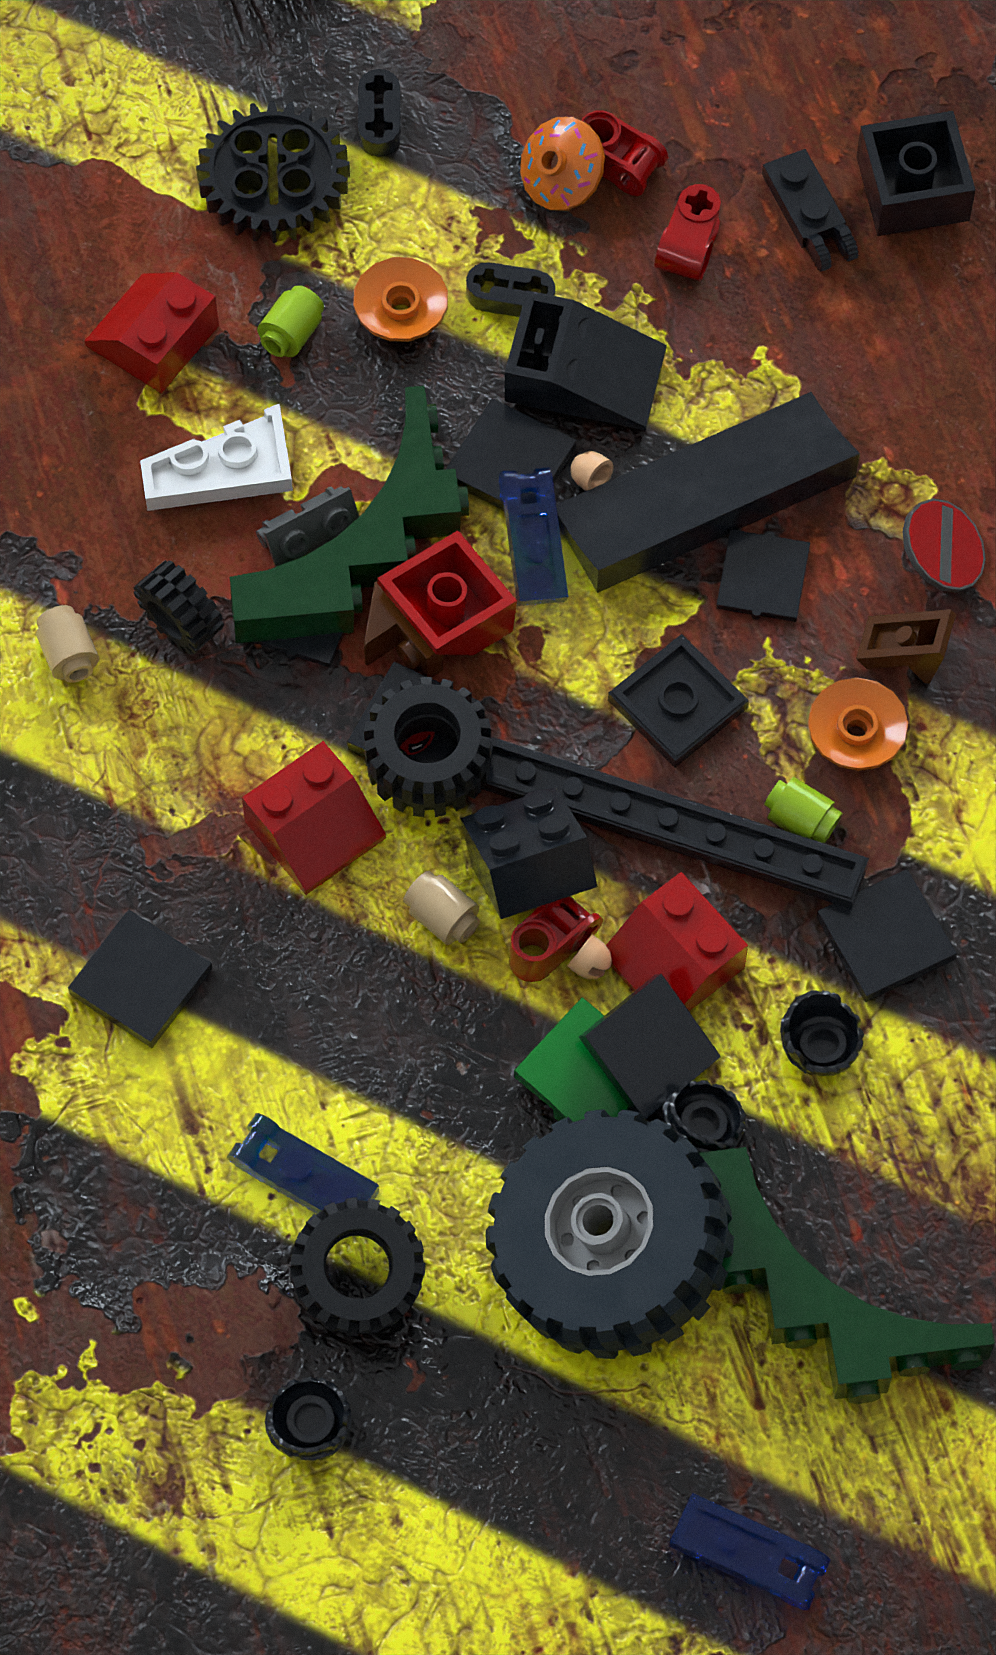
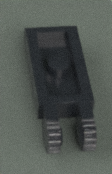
M806 149L763 164L762 175L801 248H806L817 270L822 272L830 269L832 266L830 252L823 241L831 237L844 260L851 261L858 258L859 251L856 241Z

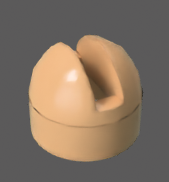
M587 451L574 458L571 464V476L579 487L588 491L609 481L613 473V462L600 453Z
M592 934L567 967L587 980L598 979L604 976L605 970L611 967L612 958L610 950Z

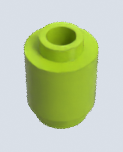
M294 286L291 290L284 291L257 328L261 344L270 354L277 357H294L299 353L322 321L321 313L324 310V304L319 296L304 286Z
M793 777L788 784L779 780L764 806L771 809L767 820L787 832L824 844L843 815L841 811L833 807L834 801L796 777Z

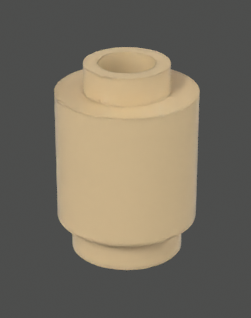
M68 605L56 606L42 613L36 622L38 626L36 636L53 677L73 683L90 676L93 668L99 662V656L83 617L75 613L73 607Z
M430 871L424 872L412 883L403 898V902L410 907L409 914L446 945L452 944L456 940L460 943L465 942L480 924V919L476 917L479 912V905L443 875L435 876Z

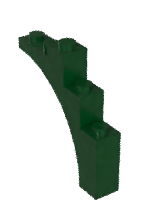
M425 386L405 387V427L399 454L385 485L361 516L336 538L304 557L269 570L230 577L231 606L236 644L343 632V634L354 633V614L363 613L361 588L374 587L378 577L416 555L414 539L444 537L456 531L460 532L461 516H469L467 487H458L456 469H444L442 447L432 445L431 433H438V416L436 404H427Z
M746 1147L700 1153L722 1185L720 1189L729 1201L733 1218L728 1224V1230L734 1236L733 1254L729 1258H723L722 1267L728 1273L722 1286L723 1292L726 1294H741L753 1290L756 1284H762L772 1344L785 1343L787 1348L799 1349L812 1346L817 1343V1339L825 1338L834 1399L848 1398L849 1402L853 1404L873 1402L880 1399L882 1393L888 1392L892 1379L891 1371H898V1374L903 1377H911L929 1372L931 1366L951 1364V1368L954 1370H968L981 1366L983 1360L990 1358L995 1345L991 1323L943 1324L907 1318L868 1304L829 1281L797 1252L774 1222L756 1186Z

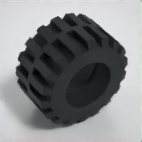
M421 677V685L412 686L409 679L400 683V692L395 693L392 689H389L382 694V705L374 703L369 711L370 721L365 722L364 728L365 761L368 777L372 785L377 784V794L384 801L393 797V808L404 812L407 806L412 807L413 816L424 817L425 810H434L435 817L444 816L448 806L452 805L456 811L465 807L466 795L475 799L481 792V782H487L491 763V727L489 718L485 719V709L480 701L472 703V693L464 687L458 692L454 691L452 681L442 679L441 685L432 684V677ZM421 732L441 733L450 738L457 746L451 755L435 763L413 761L399 750L405 740Z
M357 1197L346 1198L344 1202L337 1204L332 1202L324 1206L323 1210L318 1214L312 1215L302 1231L299 1232L295 1241L290 1267V1279L294 1287V1295L298 1303L302 1304L307 1311L306 1314L313 1321H318L325 1326L324 1329L333 1333L338 1331L346 1333V1336L356 1337L358 1334L368 1333L372 1335L379 1333L382 1329L394 1325L408 1312L421 1290L426 1263L423 1261L424 1249L421 1240L418 1241L414 1233L416 1229L410 1221L406 1222L399 1215L400 1211L392 1206L387 1208L380 1205L379 1200L369 1198L368 1201L357 1200ZM350 1236H361L373 1240L384 1250L389 1262V1273L383 1287L375 1294L362 1299H353L338 1293L332 1287L326 1275L325 1264L329 1251L337 1242Z

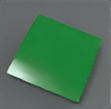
M583 997L514 1070V1078L553 1109V1117L558 1121L567 1117L573 1122L584 1120V1114L587 1111L605 1109L610 1117H618L620 1111L630 1109L579 1038L580 1035L604 1017L600 1011Z

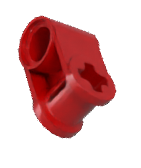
M596 110L586 114L581 121L589 124L600 139L606 141L601 143L605 154L602 177L614 183L620 190L629 195H642L647 188V179L656 168L663 167L669 159L666 148L653 136L640 132L615 117L612 113Z
M695 184L682 191L669 225L661 236L655 257V268L697 281L703 279L720 227L718 215L720 213L721 200L714 188L708 185Z
M572 896L539 906L522 923L518 924L512 932L509 954L510 969L515 976L523 981L537 982L545 979L572 953L580 950L592 934L595 936L602 926L603 918L598 913L590 914ZM534 945L543 949L545 953L540 956H529L523 953L521 949Z

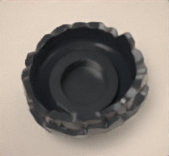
M811 990L795 997L782 1018L780 1033L783 1049L790 1062L805 1074L819 1076L838 1075L851 1067V1064L859 1056V1052L863 1047L862 1039L864 1032L860 1028L861 1019L857 1014H854L846 1003H841V998L838 994L824 990L821 992Z
M686 1080L676 1092L666 1099L663 1107L664 1122L671 1126L682 1139H687L699 1153L735 1148L742 1137L746 1125L744 1122L746 1115L736 1095L732 1091L726 1090L723 1085H711L708 1080H701L699 1082H689Z
M305 1377L300 1379V1381L293 1379L286 1386L279 1388L277 1394H273L270 1403L271 1409L267 1410L265 1417L266 1433L271 1443L280 1452L296 1460L317 1461L332 1456L344 1444L351 1428V1409L346 1396L335 1384L321 1377Z

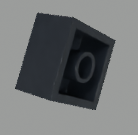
M954 111L861 126L856 158L877 236L970 221L976 190Z
M556 786L546 790H534L522 798L498 806H486L474 814L460 818L472 869L500 919L598 887L587 836Z

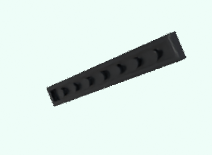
M491 737L490 774L487 782H481V789L516 800L524 797L531 791L546 790L556 786L578 821L846 908H853L869 865V858Z

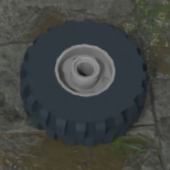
M605 1109L587 1111L584 1114V1120L573 1122L567 1117L552 1124L553 1131L543 1138L539 1139L535 1135L522 1146L526 1152L516 1164L512 1161L508 1163L500 1176L505 1182L500 1193H493L489 1203L488 1213L494 1218V1226H489L486 1229V1248L494 1255L495 1259L490 1267L496 1282L506 1292V1299L545 1338H551L562 1348L577 1354L589 1350L596 1358L615 1359L618 1356V1350L626 1349L634 1357L651 1352V1343L662 1338L668 1344L684 1334L680 1327L692 1317L699 1321L711 1307L706 1302L713 1289L721 1291L728 1274L722 1267L723 1258H729L733 1254L734 1236L728 1230V1224L733 1218L729 1201L722 1194L720 1189L722 1185L713 1170L696 1148L687 1139H682L671 1126L658 1119L647 1122L641 1113L622 1110L618 1113V1117H610Z

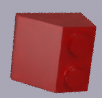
M178 272L142 273L85 339V346L162 394L219 327L216 296Z
M459 531L447 536L377 578V584L436 655H475L513 632L517 600Z
M324 741L314 746L242 797L245 823L305 895L386 839L384 829L354 776Z
M682 872L678 873L644 899L606 944L611 953V967L633 992L654 975L662 974L688 1011H691L744 970L748 951V944Z

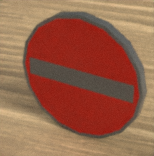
M932 498L915 505L907 514L902 531L904 548L913 568L927 583L941 591L956 593L973 586L981 577L986 560L983 540L974 522L962 509L949 501Z

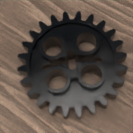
M274 101L269 102L267 112H260L256 104L251 103L249 116L244 117L235 109L232 111V125L219 120L217 122L218 135L206 134L207 148L199 149L200 165L196 166L200 197L206 198L208 213L218 211V219L221 226L234 220L235 235L239 236L248 227L252 229L253 241H258L263 231L270 232L273 243H277L280 231H286L292 240H297L298 227L303 226L312 234L315 232V218L328 223L330 221L329 208L340 210L342 207L341 194H348V177H350L347 146L340 144V133L338 130L328 131V120L326 117L320 118L313 123L311 108L308 107L300 115H296L293 102H289L283 112L277 111ZM270 138L277 139L278 203L276 205L270 204L268 149ZM294 149H302V150H303V151H301V152H290L291 150H294ZM249 150L256 151L255 153L250 154L243 153ZM294 189H303V190H304L303 192H298V193L290 192L291 190H294ZM249 190L257 191L256 193H253V194H244V193H243V192L249 191Z

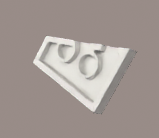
M280 404L265 409L263 417L244 425L238 420L223 426L224 433L202 442L192 439L141 460L147 511L293 491Z

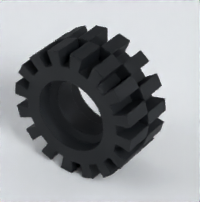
M163 561L133 588L135 590L134 596L139 600L137 603L140 608L147 612L145 615L149 621H154L157 625L156 629L161 634L165 633L167 640L173 645L176 643L179 650L183 652L186 651L191 655L195 654L224 627L223 617L219 611L215 610L217 608L215 602L206 596L208 594L203 587L199 588L196 584V579L192 575L187 576L185 570L179 565L176 567L172 561Z

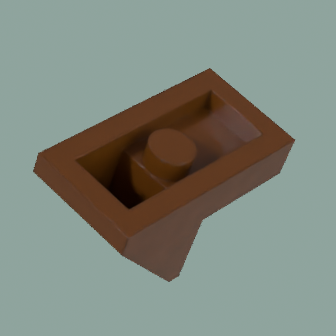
M376 581L374 583L364 641L365 665H370L395 648L398 656L409 669L417 668L422 675L434 677L443 670V655H436Z
M951 609L868 616L856 659L866 669L908 666L924 683L930 684L944 659L956 614Z

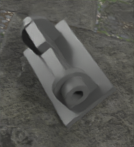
M330 486L325 489V492L300 504L302 509L300 513L296 514L291 509L270 521L265 520L262 522L263 528L257 530L256 535L264 548H269L275 567L311 553L336 538L359 517L352 491L349 487L344 489L340 486L334 490Z

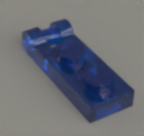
M549 467L535 468L533 474L518 475L516 470L501 471L499 474V487L504 504L517 606L565 602L569 596L551 469ZM535 493L537 503L522 504L521 494Z
M256 1113L248 1124L247 1129L249 1133L242 1144L236 1143L227 1156L228 1160L242 1171L316 1214L321 1212L324 1206L332 1202L337 1204L344 1202L346 1198L357 1197V1200L368 1201L369 1198L375 1199L380 1192L377 1183L280 1128L273 1120L260 1113ZM266 1144L278 1150L271 1163L259 1156Z
M694 1493L691 1494L669 1543V1547L776 1595L787 1604L802 1610L810 1609L816 1595L812 1589L817 1577L825 1575L831 1559L819 1550ZM784 1558L798 1566L793 1579L778 1573Z

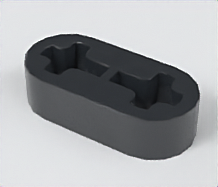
M375 69L365 73L358 85L359 143L366 153L377 157L388 156L395 152L401 140L399 79L392 72L384 69ZM376 88L384 89V104H375L374 93ZM375 121H384L385 132L382 138L374 136Z
M488 262L475 265L469 270L466 277V297L469 303L474 308L485 312L520 317L527 290L539 289L542 294L555 296L556 292L552 277L545 272L535 269ZM485 281L494 282L490 293L481 292V287L484 286Z

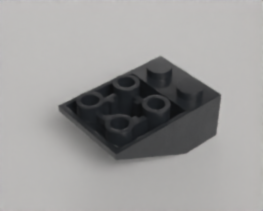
M527 290L505 369L504 402L646 431L667 345L575 300Z

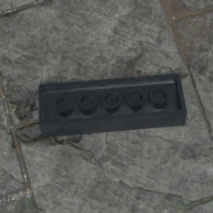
M809 392L553 506V517L598 593L730 534V529L739 530L855 478L860 453L836 428L813 393Z

